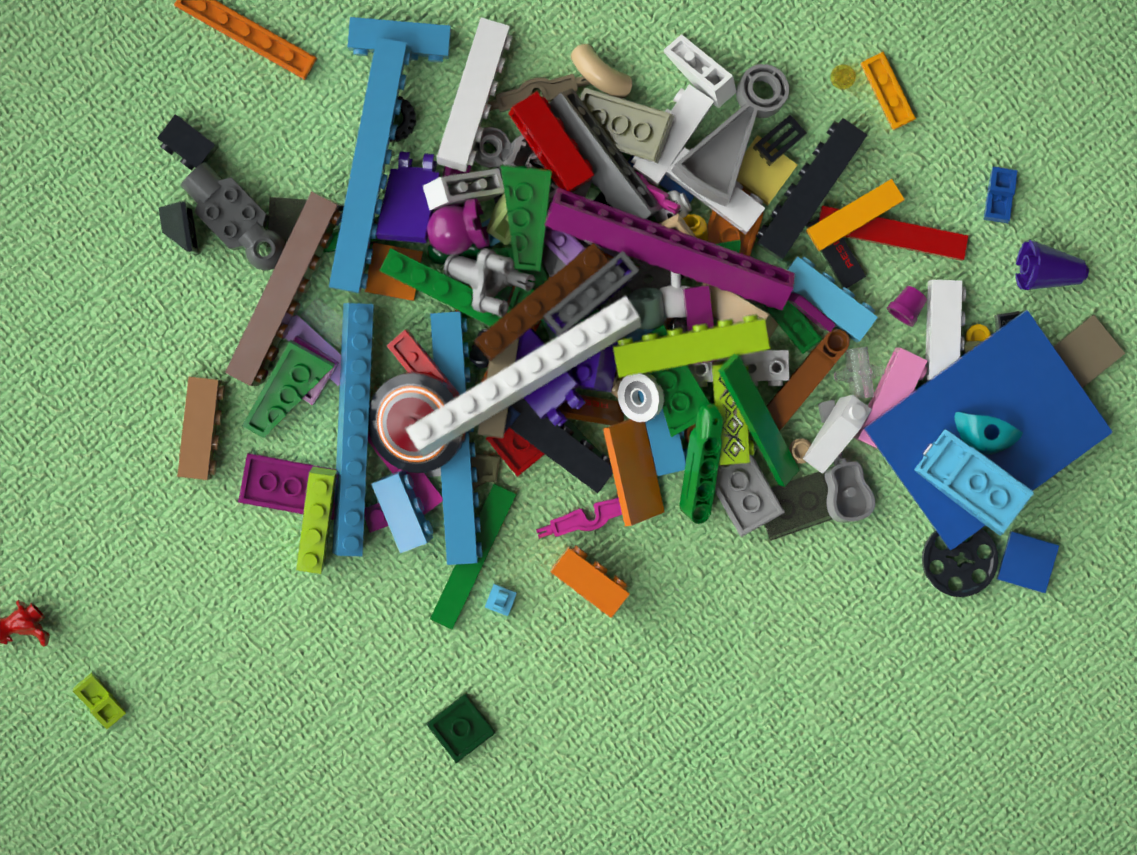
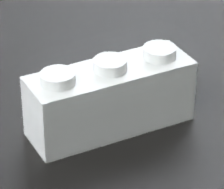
M499 168L440 177L423 186L430 210L440 209L445 205H464L465 200L470 198H477L479 202L488 201L504 193Z

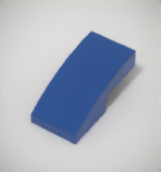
M992 167L983 220L1009 223L1018 170Z

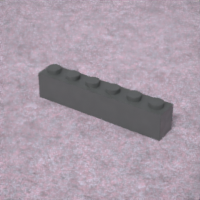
M573 88L559 93L549 103L550 111L555 118L558 117L565 127L564 131L569 139L572 138L579 147L578 152L582 158L590 162L593 168L592 173L594 174L591 179L592 183L601 190L611 207L650 220L663 209Z

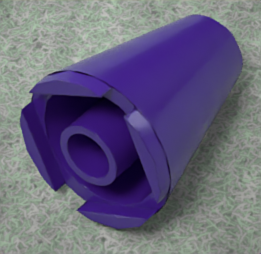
M1028 240L1029 242H1024L1019 250L1016 265L1020 266V274L1015 273V278L1020 289L1034 290L1080 285L1088 277L1089 267L1083 259L1034 240Z

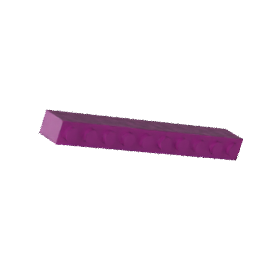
M557 188L548 209L545 226L555 231L570 234L580 240L598 244L603 248H609L620 253L623 251L628 257L640 259L650 265L668 269L675 274H682L698 282L715 286L720 290L735 293L745 299L763 303L771 308L774 307L782 310L794 287L795 273L560 188Z

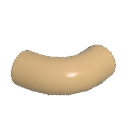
M581 44L572 51L571 60L593 86L617 98L623 99L629 95L632 88L631 77L607 65L590 44Z

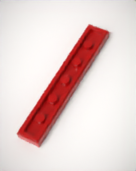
M821 206L818 222L840 209ZM877 217L845 237L963 261L969 235Z

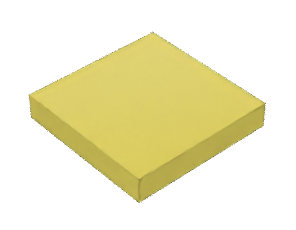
M757 135L744 153L736 181L748 192L759 197L768 206L797 167V164L783 154L769 166L766 163L767 160L760 157V152L753 149L754 145L762 139ZM768 142L763 145L765 149L770 146ZM775 148L769 154L773 156L778 150Z

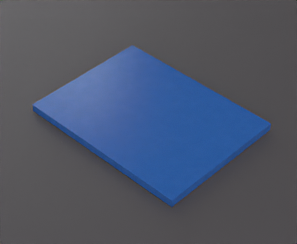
M1028 310L1019 314L863 428L949 550L957 547L983 528L985 524L956 504L914 471V469L923 459V453L930 443L936 442L945 429L963 441L955 423L956 412L995 417L1023 432L1021 438L1006 450L992 455H982L1031 491L1113 433ZM990 424L984 429V435L988 440H995L1000 434V430L995 424Z

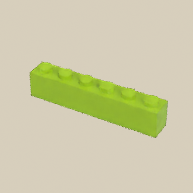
M758 314L743 316V321L733 323V319L718 321V326L708 327L707 323L692 326V331L683 332L682 328L668 330V335L658 337L657 333L642 335L643 340L633 341L632 337L617 340L618 344L613 345L618 376L624 377L731 357L733 354L742 355L769 350L770 346L765 319L763 317L758 318Z

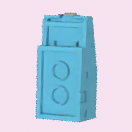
M946 429L936 442L930 443L923 453V459L914 469L924 479L999 536L1005 532L1034 493Z

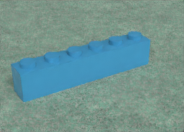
M637 328L627 334L625 338L632 337L633 341L642 340V335H646L654 329ZM639 391L638 397L640 402L643 403L644 395ZM662 409L654 419L645 422L657 476L685 470L688 452L687 448H682L680 440L685 438L683 431L673 437L670 436Z

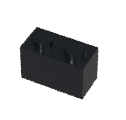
M176 114L157 137L162 142L160 147L170 155H173L174 152L182 157L180 162L191 171L194 167L196 168L200 164L208 162L218 146Z

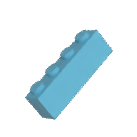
M799 257L795 258L787 269L795 273L792 292L802 295L831 319L837 329L846 332L848 337L856 343L860 342L878 318L873 314L875 310L867 303L863 302L860 304L853 299L855 295L847 288L843 287L840 289L833 284L835 279L825 272L820 274L814 269L815 264L805 257L802 259Z

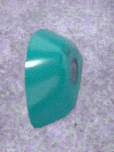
M961 412L955 413L956 427L962 440L969 447H973L984 455H992L1006 450L1023 435L1022 431L995 417L971 415ZM990 424H995L1000 430V434L995 440H988L984 435L985 427Z

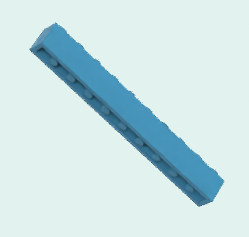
M380 37L376 38L329 287L333 289L361 294V289H366L368 274H365L366 264H371L373 249H369L371 239H376L378 224H374L376 214L380 215L383 200L379 199L380 190H385L388 175L384 174L385 164L390 165L392 150L388 148L390 139L395 140L397 125H394L393 122L395 114H400L402 100H398L399 91L404 90L407 75H403L404 65H409L411 50H407L408 45L405 42Z
M343 303L336 470L338 471L335 486L332 553L337 556L363 555L374 304Z
M461 312L430 313L433 361L460 395L466 393V382H471L470 367H465L464 357H469L468 342H463V332H467V319L461 316ZM474 427L465 433L463 444L453 459L441 466L447 565L478 563V558L482 557V544L476 541V533L481 532L480 517L475 518L474 510L475 507H479L478 492H473V482H477V469L471 465V457H476L475 442H470L469 432H474Z

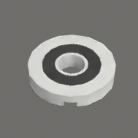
M647 372L626 376L619 384V405L623 413L629 419L636 422H647L654 419L661 412L664 403L661 385H658L655 381L656 378ZM639 391L644 395L643 403L638 399Z

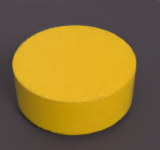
M982 324L972 325L965 333V341H984L991 336L990 330Z

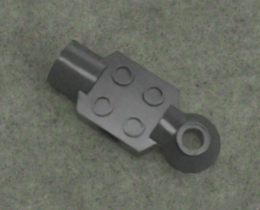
M207 162L200 164L180 185L197 203L195 213L229 249L234 251L245 248L246 258L252 266L264 271L275 269L286 243L280 234L274 230L265 229L269 215L231 177L222 179ZM263 243H270L272 250L268 256H261L259 253V247Z

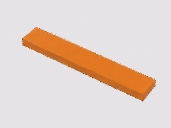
M176 0L174 6L303 80H306L317 61L315 56L216 0Z

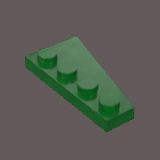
M501 164L515 269L540 271L552 171L549 169Z

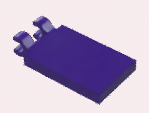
M400 151L398 169H390L376 230L377 239L427 243V225L434 210L429 209L423 186L441 177L440 173L435 172L437 167V161H434L435 154L424 153L423 168L412 167L413 159H409L410 152Z
M530 329L519 338L515 363L546 345L534 329ZM569 371L564 372L523 397L540 418L544 419L548 416L555 426L559 425L560 427L568 420L558 409L565 400L573 409L576 407L578 410L586 403L575 391L580 384Z

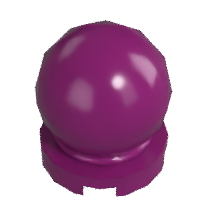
M477 198L465 200L464 208L457 205H445L433 213L428 221L427 235L430 243L436 250L444 254H461L467 251L473 243L478 249L490 245L489 233L486 231L487 226L482 227L479 216L484 214Z

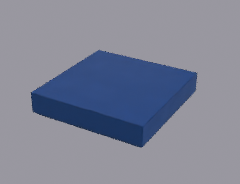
M1010 531L996 579L1046 593L1059 545Z

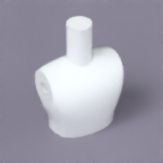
M671 272V285L660 288L663 295L664 315L667 317H686L682 289L692 287L681 285V274Z

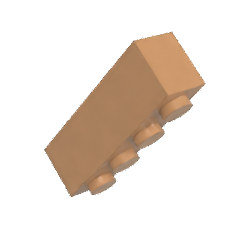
M188 377L177 477L211 480V475L216 473L217 461L213 460L214 450H218L219 435H216L217 425H221L222 410H219V401H223L225 395V386L221 385L222 380Z

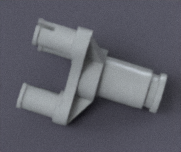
M483 249L479 253L477 261L464 256H458V254H451L444 265L446 276L471 285L473 288L472 306L474 310L482 313L490 312L499 317L505 316L509 308L506 301L494 298L502 289L508 286H517L529 291L535 284L528 281V279L535 281V277L515 269L511 258L499 256L495 251Z

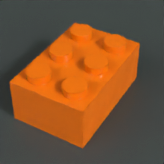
M575 545L573 549L568 546L550 569L551 573L612 618L630 594L626 589L628 584L616 575L613 579L606 574L608 572L607 568L596 560L593 564L586 559L587 553Z

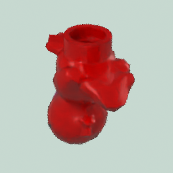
M17 600L16 605L19 609L6 618H0V644L7 645L8 641L12 642L11 635L14 633L33 635L38 638L43 647L47 646L50 634L40 624L45 616L33 603L27 606L25 602Z

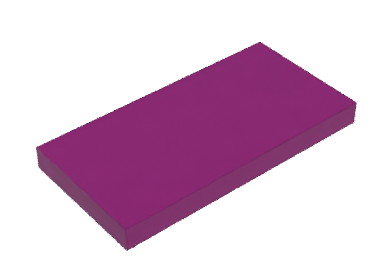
M247 453L238 502L304 514L309 472L312 467H326ZM334 493V500H333V508H332L331 520H334L335 493Z

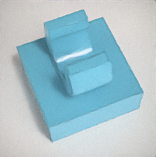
M493 584L485 608L508 616L517 592Z

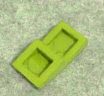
M92 672L73 688V692L106 729L110 728L126 714V711Z

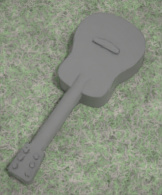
M834 400L818 404L822 423H825L835 406ZM841 452L833 461L834 466L825 471V481L828 485L827 510L835 521L848 523L868 517L875 508V498L872 490L864 480L861 465L858 462H847Z

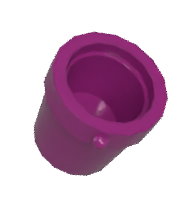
M907 285L895 300L890 302L887 306V311L903 324L913 327L927 302V298L916 288Z

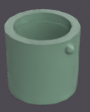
M641 288L630 294V303L640 318L641 327L638 329H654L664 324L667 316L664 315L663 295L659 289Z

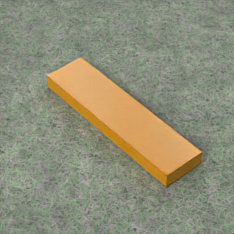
M890 179L811 226L806 232L820 252L902 203L905 199L894 181Z

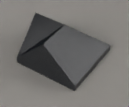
M180 201L158 207L162 233L187 252L198 255L199 250L192 205L186 201Z

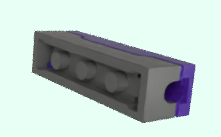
M622 251L545 314L543 320L557 337L577 326L638 275V268Z

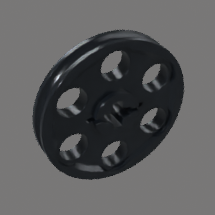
M981 528L972 535L968 542H962L952 550H949L948 547L939 550L935 546V539L939 536L935 530L927 539L922 552V566L929 582L937 590L954 597L972 596L985 589L993 580L998 567L997 548L989 534ZM985 544L990 548V555L986 559H981L977 555V549ZM960 552H962L964 558L974 561V563L965 562L957 566V562L954 559L946 558V556H959ZM934 560H939L943 564V570L939 574H933L930 571V563ZM976 569H981L985 573V579L981 583H975L972 580V573ZM952 577H958L961 580V587L957 591H952L948 587V581Z

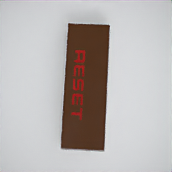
M580 395L586 403L579 410L576 407L573 409L567 400L558 407L565 417L610 426L624 421V413L618 401Z

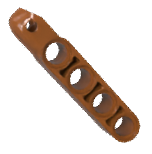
M834 329L828 332L767 404L766 407L779 431L848 349L850 340L843 330Z

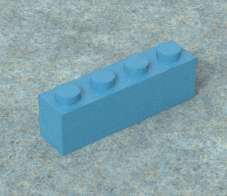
M350 17L347 47L349 51H353V55L368 56V52L374 53L376 38L380 37L407 43V50H411L410 60H418V57H428L430 62L441 63L443 59H449L451 26Z

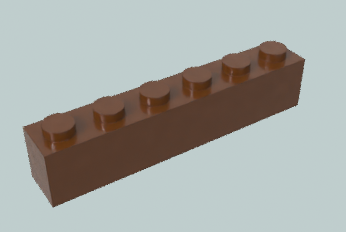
M592 243L475 339V344L491 362L539 323L545 314L609 263L608 259Z

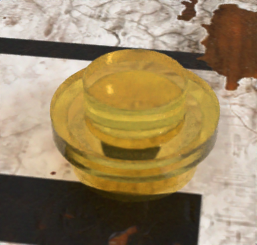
M845 64L836 66L830 75L831 83L840 90L850 88L856 79L854 70Z

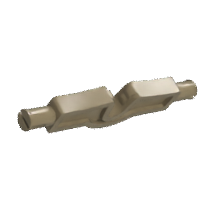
M574 74L551 80L534 78L523 83L518 89L496 94V99L488 101L487 104L491 105L490 111L499 109L500 112L511 110L512 106L532 95V91L535 89H539L542 96L550 102L563 91L573 88L577 92V87L591 83L583 76L575 78Z

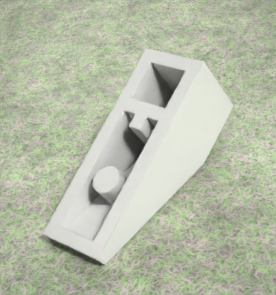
M682 34L664 49L666 56L697 90L714 100L713 104L717 108H720L736 93L733 75Z
M854 395L839 398L803 457V460L819 472L824 473L858 433L872 409Z

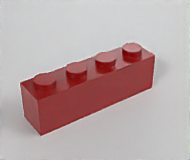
M537 91L512 106L508 114L544 168L552 171L551 178L557 187L572 193L592 179L594 176L592 173L593 168L587 159H583L578 152L579 147L574 139H569L565 133L562 121L558 117L555 118L550 111L551 107L548 100L544 96L541 97Z

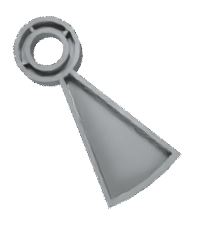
M757 64L749 68L742 76L736 89V98L741 108L680 159L671 171L698 194L726 207L732 196L755 118H768L775 115L788 98L789 84L785 75L776 67L767 64ZM758 81L768 83L773 89L774 96L770 99L759 98L753 91V84Z

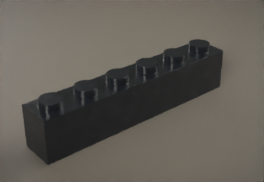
M844 118L839 123L834 120L826 132L830 135L825 143L819 142L812 153L816 156L812 163L806 162L798 173L801 179L797 185L791 183L784 194L787 197L784 204L780 205L778 203L770 214L773 220L769 226L764 224L756 235L759 238L756 245L780 261L784 259L867 137L865 132Z
M524 398L511 404L521 414L510 428L598 494L613 474L610 458L604 454L600 457L592 452L595 447L583 438L580 442L573 438L574 431L563 424L561 427L555 426L548 416L544 419L540 418Z

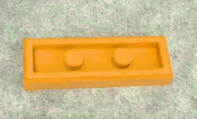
M884 52L861 62L860 65L892 131L914 121L916 118Z

